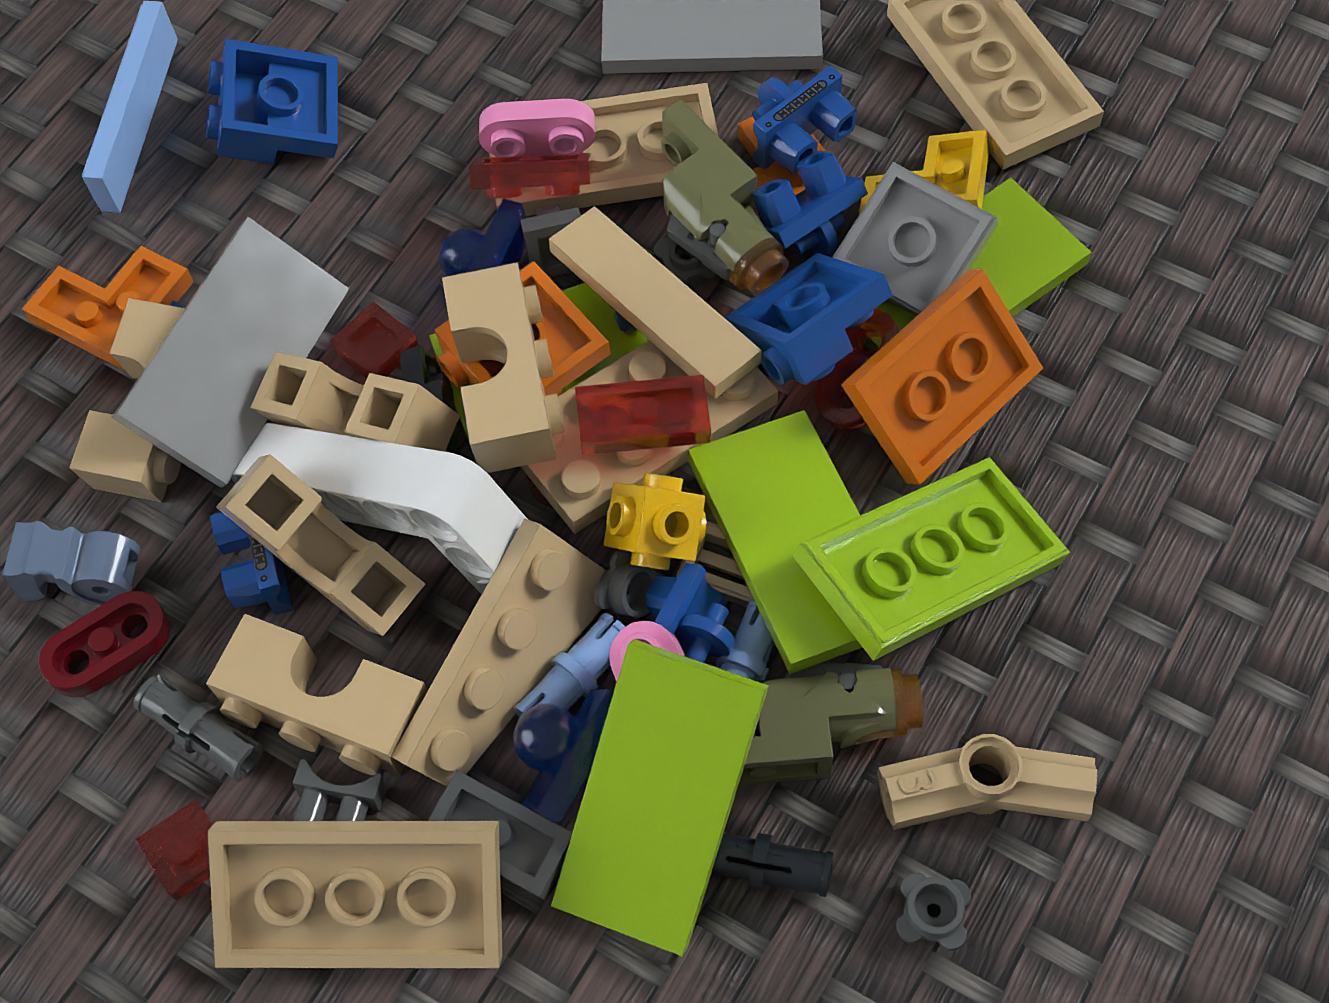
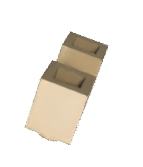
M518 262L443 277L442 281L450 329L461 363L496 360L505 364L503 369L492 379L460 387L469 442L477 465L485 472L490 473L557 459L553 434L563 433L565 429L557 393L545 396L542 379L553 377L554 373L546 338L534 340L532 324L543 322L536 285L523 286Z
M129 298L109 354L132 378L138 379L185 308ZM89 410L69 468L93 489L162 502L168 484H172L178 476L181 462L112 418L114 414Z
M276 351L250 407L279 425L443 452L447 448L460 417L459 414L419 384L369 373L365 384L362 385L338 374L320 361Z
M271 454L259 457L216 508L365 630L384 636L424 587L425 583L376 542L366 540L342 523L321 503L323 498Z
M244 614L206 683L222 704L220 712L229 719L249 728H256L260 721L281 729L279 735L284 740L304 750L315 752L320 744L340 752L339 759L343 763L362 773L376 775L380 768L400 776L405 764L391 756L428 692L425 683L363 659L352 681L340 692L326 697L308 695L305 693L306 684L318 660L304 636Z

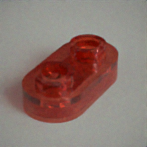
M874 308L872 316L865 322L845 329L853 351L835 363L834 369L817 382L814 395L816 406L826 421L838 429L854 430L867 424L855 406L849 409L841 408V400L847 395L841 384L900 332L894 319L887 312L879 308ZM878 337L882 339L881 345L877 350L873 352L862 351L863 344L869 338Z

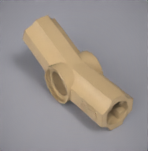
M981 734L970 739L962 748L879 767L877 778L887 819H889L893 830L966 812H973L979 815L992 814L1001 809L1088 822L1092 815L1096 794L1097 769L1095 758L1015 747L1004 737L995 734ZM975 764L990 765L999 772L1003 783L997 786L980 784L973 778L969 767Z

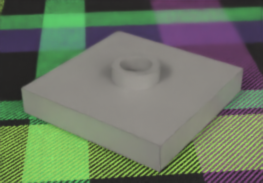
M892 162L832 258L884 274L893 294L887 301L917 316L971 268L997 227L998 221L997 217Z

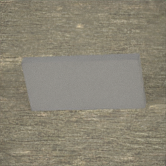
M603 0L601 55L603 74L822 69L823 50L820 0Z
M247 217L112 418L220 488L224 487L232 478L237 466L268 420L250 407L275 351L306 358L349 288L254 220Z

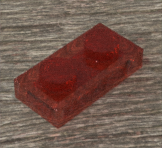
M591 153L475 158L469 165L471 189H486L487 198L497 199L521 196V187L545 186V195L548 196L579 194L580 185L590 184L593 176Z
M704 375L575 387L582 455L711 443V423Z

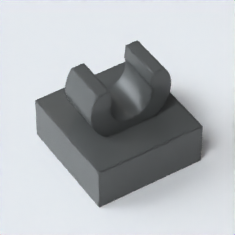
M558 204L535 209L536 216L520 219L529 264L535 261L548 277L571 273L572 271L550 252L549 238L581 216L578 207L560 211Z

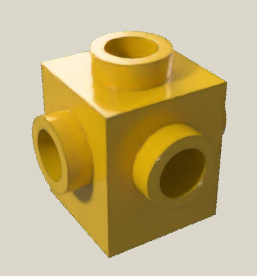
M644 473L642 485L613 482L603 546L632 552L630 564L655 569L669 570L671 558L695 561L697 547L702 542L706 532L707 521L703 510L705 495L681 492L682 478Z

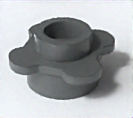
M662 238L654 246V256L656 259L661 260L664 266L690 289L703 285L708 278H713L717 275L704 266L698 258L671 239ZM685 255L692 256V259L686 260L682 259V257Z
M619 550L612 555L610 560L611 568L603 573L599 584L595 587L594 602L598 608L610 610L614 614L615 622L618 620L626 627L634 623L636 618L643 617L650 612L646 607V593L656 575L649 567L630 564L632 553L626 550Z
M912 873L905 877L901 884V893L906 898L904 914L896 922V931L900 938L911 944L916 943L920 939L939 942L944 949L950 951L960 948L967 938V931L962 925L965 907L971 901V892L968 886L957 879L949 881L941 877L926 878L922 873ZM930 905L937 906L940 909V915L938 917L929 916L927 907Z

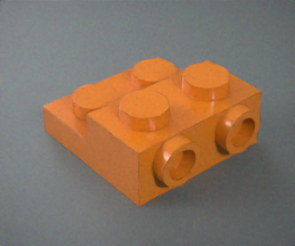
M533 261L521 269L520 274L523 286L536 285L543 322L532 324L534 340L546 338L554 373L553 377L542 379L545 396L556 393L557 396H560L564 387L611 354L609 341ZM449 320L434 329L443 353L436 358L446 377L456 388L461 387L466 382L469 385L486 382L503 369L505 364L496 360H479L462 364L451 333Z

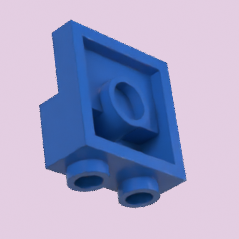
M225 39L221 61H210L207 86L208 94L219 96L218 105L209 104L206 121V138L217 140V156L274 164L277 150L334 158L338 146V57Z
M817 253L724 318L762 350L761 363L759 365L763 366L774 382L783 385L792 379L806 385L809 382L827 376L834 369L835 363L853 351L845 329L865 322L872 316L874 308L893 296L884 274Z

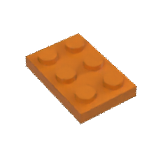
M974 269L967 270L847 378L841 386L907 484L920 485L1043 369V366L984 270Z

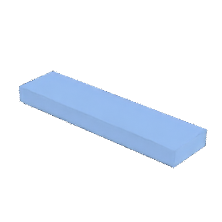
M144 0L140 6L82 173V178L101 212L121 213L178 41L162 2Z

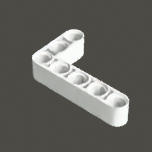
M266 423L232 476V480L236 484L259 457L271 454L323 498L321 503L339 520L428 538L481 594L485 590L524 518L527 519L487 472L471 460L460 455L273 423Z

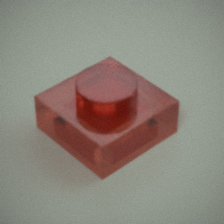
M374 301L330 340L335 353L365 378L368 377L369 373L387 377L400 365L399 352L418 346L416 335Z
M196 799L136 838L165 890L176 901L210 878L208 830L212 827L213 822Z

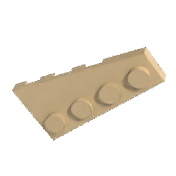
M524 518L391 757L446 787L456 770L466 775L516 714L513 707L521 702L554 667L550 661L559 652L563 651L566 653L601 610L594 602V590L606 570L543 525Z

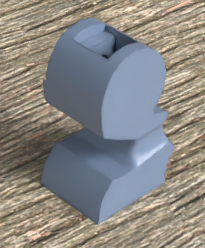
M40 521L32 523L16 522L2 576L21 601H34L46 597L50 582L56 583L61 590L85 603L103 605L104 602H108L112 598L132 590V581L136 563L139 559L140 546L130 538L117 533L93 531L83 534L74 527L54 530Z

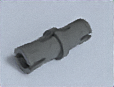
M158 674L157 678L155 676L150 677L135 696L134 709L151 720L156 721L174 735L177 746L188 753L198 752L200 755L205 756L234 780L240 781L241 777L245 779L259 764L264 752L262 744L256 740L254 741L224 720L218 707L209 701L200 703L193 699L162 674Z

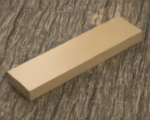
M595 206L549 238L550 252L715 399L761 363L762 350Z

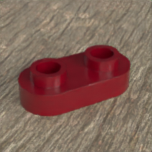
M141 591L122 593L54 634L41 650L39 656L40 672L44 679L64 696L84 697L90 695L156 654L169 637V617L159 602L148 593ZM140 624H147L146 630L136 638H129L133 628ZM89 659V664L85 670L78 674H72L73 668L78 662Z

